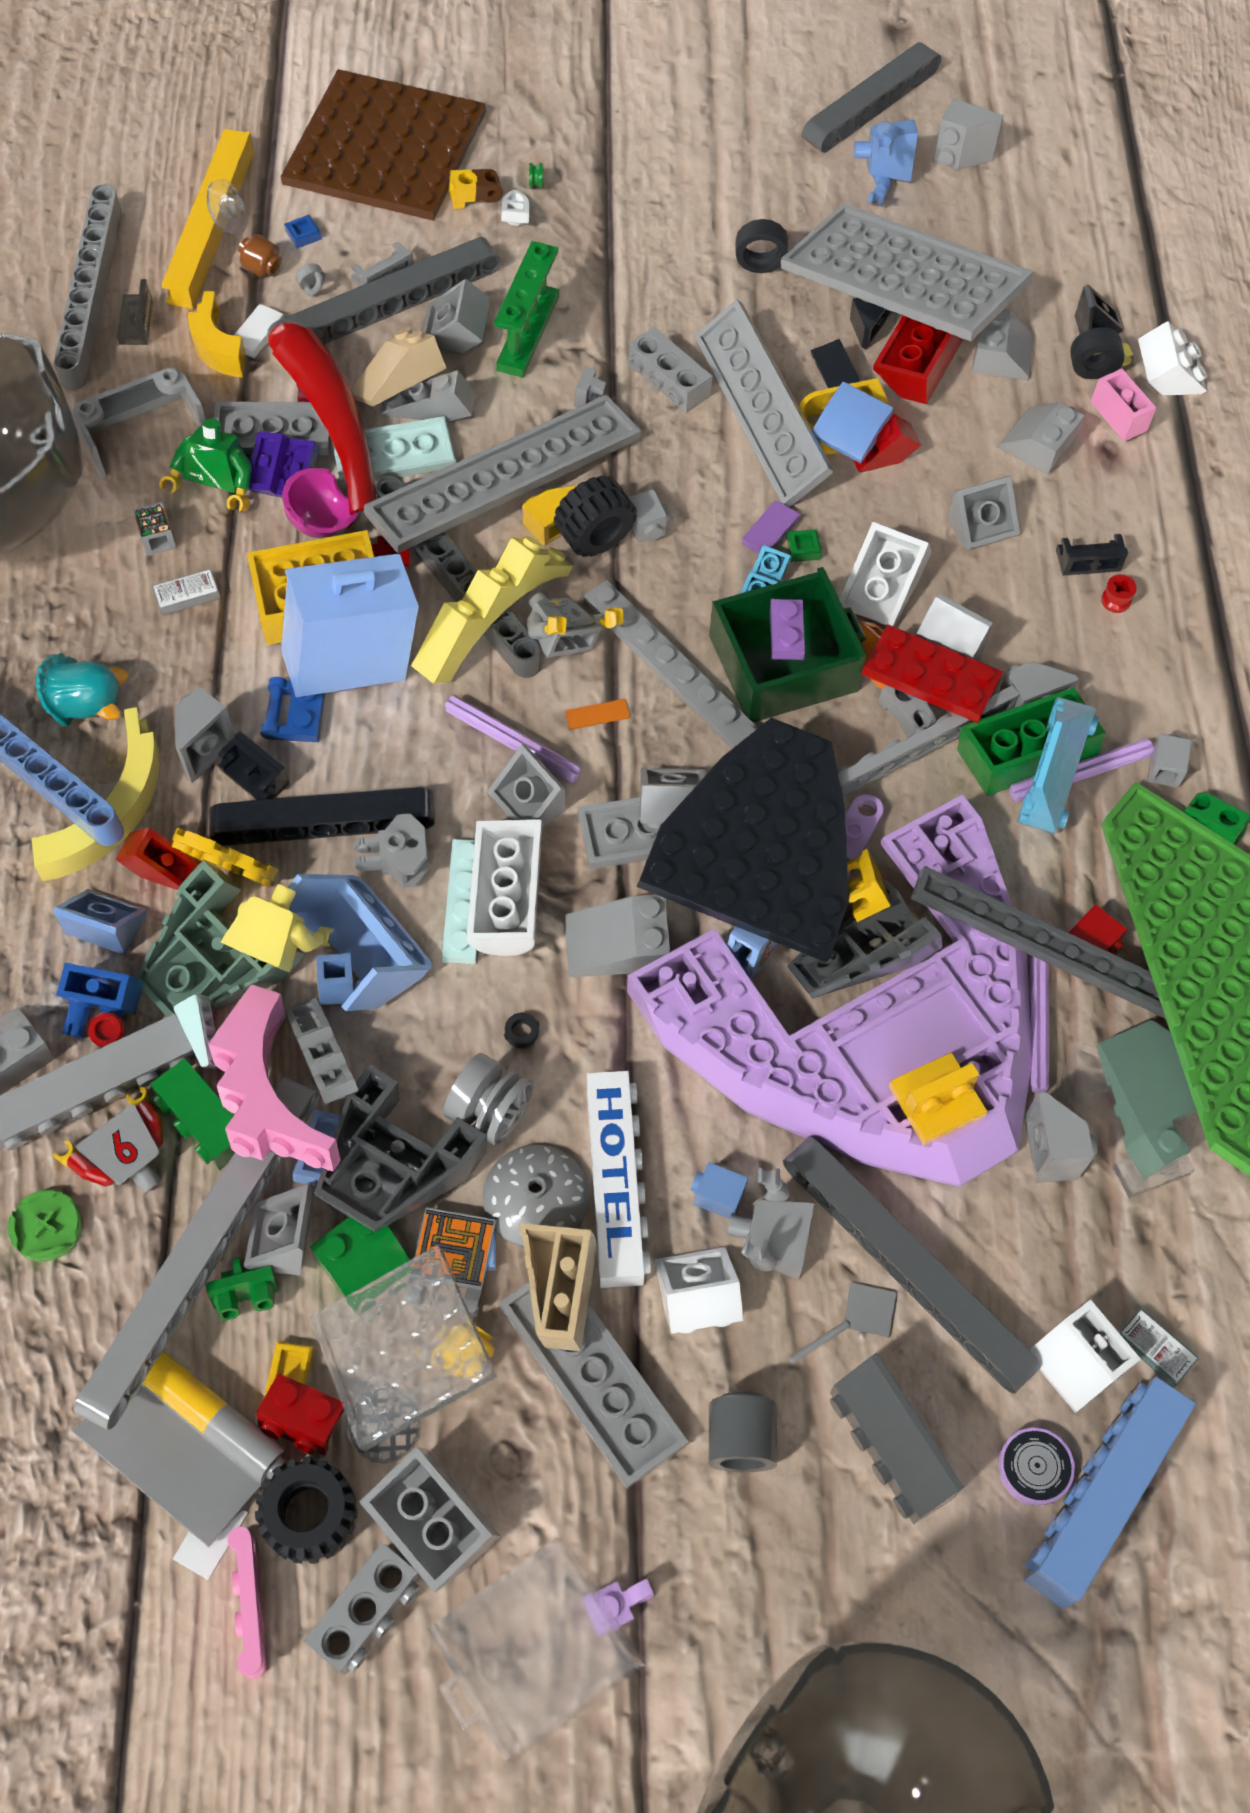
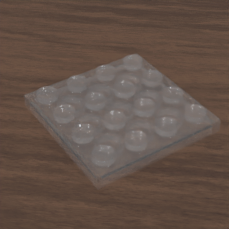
M438 1245L309 1317L357 1445L363 1451L374 1447L497 1377L445 1254Z

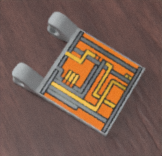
M425 1208L412 1271L405 1293L407 1305L419 1307L423 1298L425 1282L467 1289L462 1309L465 1316L476 1317L479 1312L496 1220Z

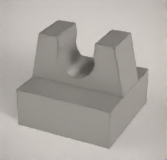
M588 367L584 368L576 386L574 407L578 408L605 395L603 393L607 383L595 377L596 370Z

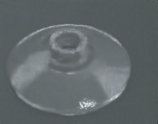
M217 179L212 181L207 189V205L213 221L228 235L236 236L243 233L248 223V212L241 193L228 180Z

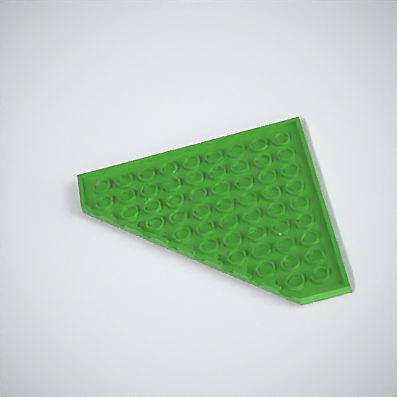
M1135 781L1105 817L1101 827L1209 1148L1250 1177V854Z

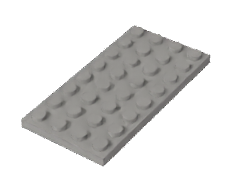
M845 203L839 206L781 258V268L795 275L808 278L819 284L834 288L842 293L852 295L863 301L878 305L968 341H972L1032 282L1033 271Z

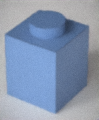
M351 953L316 955L319 1004H344L353 993Z
M708 1162L704 1173L697 1171L690 1191L695 1192L694 1205L730 1219L731 1214L736 1215L746 1189L748 1177Z

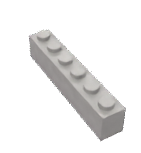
M176 1014L0 1095V1150L6 1148L7 1151L19 1148L27 1143V1137L38 1132L41 1135L50 1133L61 1126L59 1122L71 1116L74 1119L86 1116L94 1110L92 1106L105 1100L107 1103L115 1102L126 1095V1090L136 1085L146 1087L159 1078L158 1075L168 1071L184 1058L191 1064L190 1060L195 1058L196 1055Z

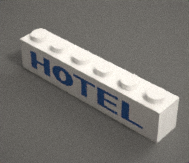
M628 1071L587 1073V1100L600 1288L643 1286L644 1274L651 1273L649 1251H642V1239L648 1238L647 1217H640L639 1204H645L644 1182L637 1183L636 1170H642L641 1148L634 1149V1137L640 1136L639 1116H632L631 1104H637L636 1083H629Z

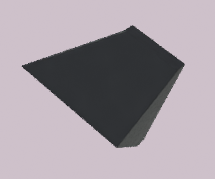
M1089 284L1083 287L1074 315L1079 333L1101 327L1113 329L1118 334L1124 331L1117 309Z

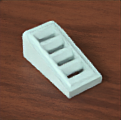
M195 994L175 1005L174 1011L201 1067L217 1069L218 1067L214 1066L208 1045L216 1034L208 996Z

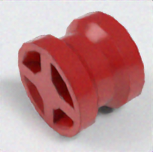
M1122 574L1109 578L1106 589L1101 596L1103 606L1113 613H1122L1128 610L1137 591L1135 581L1131 577Z

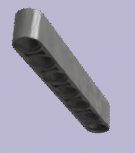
M922 42L916 43L812 117L803 128L802 138L822 153L829 151L931 77L940 66L941 55Z

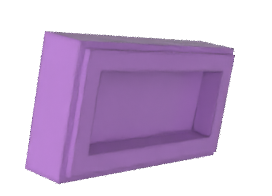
M775 500L742 538V545L757 554L760 553L763 545L775 549L787 535V532L799 521L800 513Z

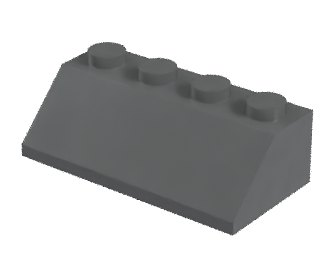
M877 1353L870 1356L834 1384L830 1392L832 1395L830 1402L833 1409L841 1419L846 1417L853 1428L851 1436L855 1444L862 1452L867 1450L874 1461L872 1469L876 1477L883 1485L888 1483L896 1496L893 1498V1502L904 1519L909 1517L912 1523L916 1524L949 1503L964 1488Z

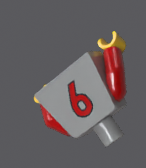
M140 1087L141 1098L133 1100L129 1094H126L128 1107L76 1145V1147L70 1141H64L69 1147L68 1153L64 1156H59L54 1152L53 1156L62 1165L69 1167L84 1180L107 1187L114 1183L120 1186L131 1177L141 1191L146 1193L161 1181L148 1163L160 1155L158 1149L163 1144L162 1119L151 1103L146 1089Z

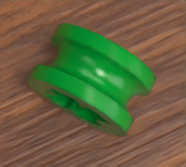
M529 163V188H533L534 185L543 188V163H539L538 166Z

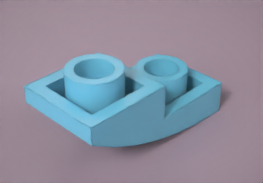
M763 545L753 570L747 576L741 593L780 583L792 559L791 555Z

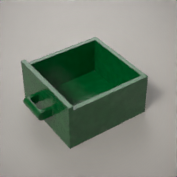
M824 567L817 568V572L712 601L709 637L743 713L752 722L858 692L866 659V653L861 643L866 640V636L851 607L843 608ZM771 599L803 600L804 660L772 659Z

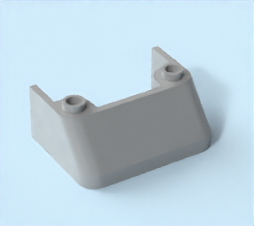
M167 368L81 401L72 409L70 413L72 426L101 479L106 477L97 447L90 436L91 433L180 398L183 400L197 426H202L205 420L202 404L181 370Z

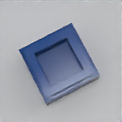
M310 215L284 224L286 233L297 249L322 240L321 232Z

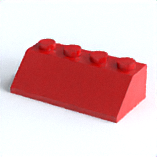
M902 315L873 364V370L900 398L927 405L964 339Z

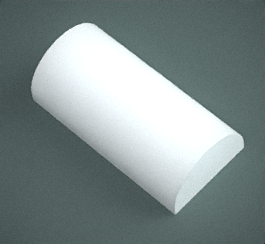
M542 820L476 821L466 940L472 948L490 955L514 956L526 953L534 947Z

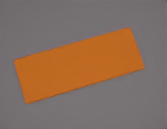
M625 699L565 710L570 730L630 718Z

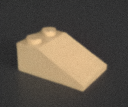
M410 327L396 331L394 333L395 337L384 343L351 388L354 399L370 406H375L445 370L446 366L435 337L422 331L410 329Z

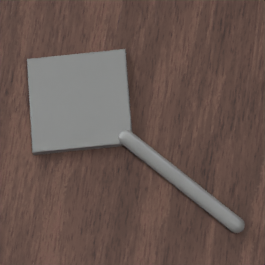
M851 1282L844 1322L790 1356L789 1362L795 1363L846 1329L889 1338L896 1292Z

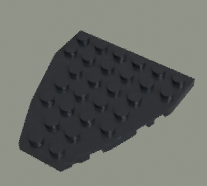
M771 717L721 757L660 825L636 887L827 963L831 957L849 901L845 806L832 741Z

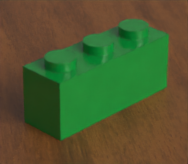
M184 1058L150 1084L156 1094L152 1100L164 1115L170 1112L175 1117L176 1121L172 1124L185 1140L191 1136L197 1143L194 1150L206 1165L212 1161L220 1171L235 1154L231 1149L225 1129L234 1115L222 1106L218 1096Z

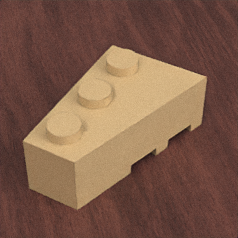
M519 1223L524 1244V1257L529 1276L530 1295L537 1336L545 1348L581 1351L598 1243L591 1230Z

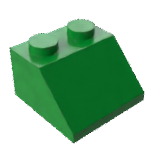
M349 1217L309 1246L315 1260L356 1314L410 1275L412 1271V1262L388 1226L373 1232Z

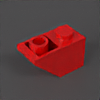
M893 413L877 435L875 445L861 463L853 461L857 470L861 473L899 464L918 449L921 443L912 424Z

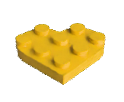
M178 827L172 838L174 841L172 844L173 848L198 860L211 862V864L236 875H239L241 870H243L242 876L266 887L270 886L271 881H275L279 869L271 865L262 864L255 860V858L234 849L222 847V845L187 830L184 831Z

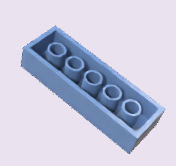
M1154 1377L1146 1385L1140 1382L1134 1392L1132 1390L1129 1392L1119 1408L1124 1413H1121L1116 1422L1112 1421L1101 1438L1106 1444H1103L1097 1453L1093 1452L1084 1465L1082 1471L1087 1476H1083L1078 1484L1074 1483L1064 1498L1063 1502L1068 1505L1067 1509L1064 1508L1059 1516L1055 1515L1047 1526L1044 1535L1049 1537L1047 1542L1044 1541L1039 1548L1036 1547L1024 1565L1029 1570L1024 1578L1026 1583L1062 1609L1082 1599L1195 1407V1402L1158 1377Z

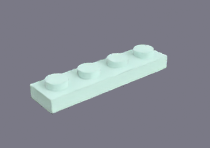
M453 839L442 948L443 963L476 964L477 950L472 948L466 940L475 840Z

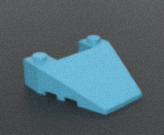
M1060 697L1055 699L1045 730L1048 731V736L1031 789L1025 794L1016 823L1053 834L1057 833L1058 828L1064 829L1069 815V810L1064 808L1087 735H1094L1099 717L1094 716L1095 707Z

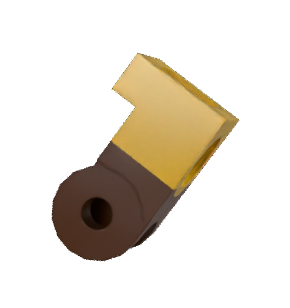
M492 169L450 170L449 194L454 209L464 208L465 202H479L483 200L486 203H493L498 201L503 195L499 176Z

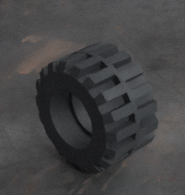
M604 475L597 478H589L587 481L578 484L574 489H571L556 508L554 523L577 555L582 557L590 555L592 557L608 551L625 538L636 521L637 510L616 480Z
M303 1457L302 1462L291 1459L286 1461L288 1466L281 1470L278 1466L272 1471L274 1477L270 1481L267 1478L263 1481L261 1486L264 1491L262 1494H257L255 1501L258 1505V1511H255V1520L259 1523L258 1530L261 1536L278 1555L284 1559H291L294 1563L302 1564L303 1561H308L310 1564L319 1563V1558L325 1556L326 1559L334 1556L333 1551L338 1547L342 1549L347 1544L345 1540L347 1535L353 1534L355 1529L353 1521L354 1518L357 1519L358 1512L355 1507V1494L341 1471L335 1466H330L327 1461L319 1458L317 1462L312 1457ZM313 1489L323 1492L329 1502L328 1512L323 1522L311 1531L295 1532L291 1530L285 1521L286 1509L291 1499L305 1490Z

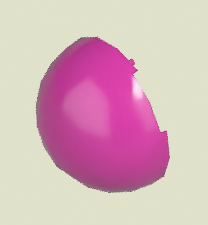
M307 468L298 471L286 481L282 491L283 507L288 520L301 533L309 537L322 539L343 534L354 523L359 512L357 511L353 515L349 514L348 497L340 492L336 477L329 469Z

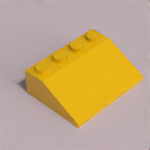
M368 530L247 552L266 645L282 643L287 586L286 569L374 557Z

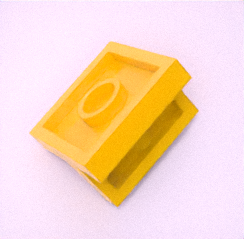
M952 1052L901 1075L889 1083L892 1093L923 1146L980 1120L987 1114L986 1108L973 1088L980 1074L973 1063L961 1068Z

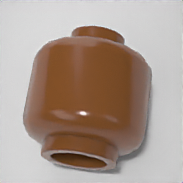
M259 234L253 235L250 238H244L238 248L241 265L258 277L272 276L281 264L282 258L279 256V247Z

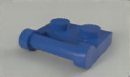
M271 677L268 683L270 697L266 721L261 726L260 735L269 740L318 742L326 693L296 697L291 681L282 677ZM282 695H291L287 725L279 726L278 720Z

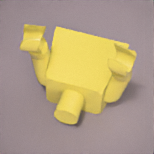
M277 884L269 902L252 896L248 901H244L239 905L238 916L224 935L221 943L290 972L297 947L304 952H310L320 946L330 948L329 936L334 931V928L320 926L318 931L311 932L304 925V918L289 911L296 892Z

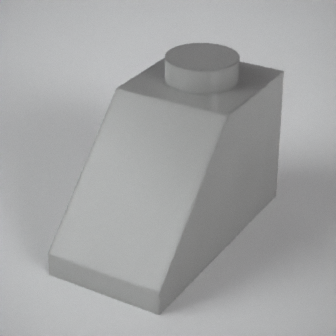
M1030 662L1022 666L1018 664L1009 668L1004 675L1000 690L1002 691L1012 685L1020 694L1013 706L1015 708L1073 687L1076 688L1079 679L1074 674L1037 662Z

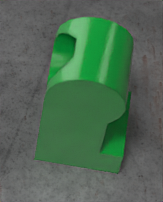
M1203 792L1197 793L1183 811L1234 845H1237L1243 837L1250 821V814Z

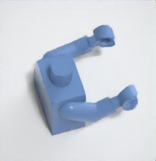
M915 120L891 123L883 121L871 127L869 141H854L853 158L867 159L869 174L873 176L876 184L874 191L870 192L868 204L877 202L880 207L883 206L886 194L892 185L891 179L911 181L918 137Z

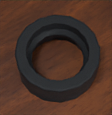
M758 219L743 225L737 232L735 240L737 262L744 269L752 273H768L781 267V258L788 253V237L786 230L781 224L773 220ZM759 240L771 241L777 245L775 249L764 253L753 252L747 249L746 246Z

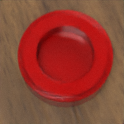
M98 1014L89 1023V1038L99 1047L103 1048L125 1037L126 1029L124 1022L114 1014Z

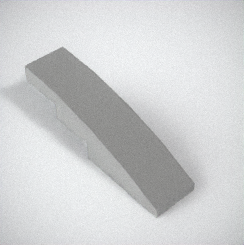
M315 997L286 1009L287 1019L324 1103L328 1104L359 1091L317 998Z

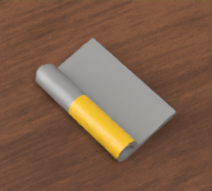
M162 1351L120 1420L111 1430L85 1418L73 1431L78 1438L208 1548L261 1489L265 1478L271 1480L274 1477L272 1471L279 1466L282 1470L287 1465V1462L284 1460L287 1452L165 1351Z

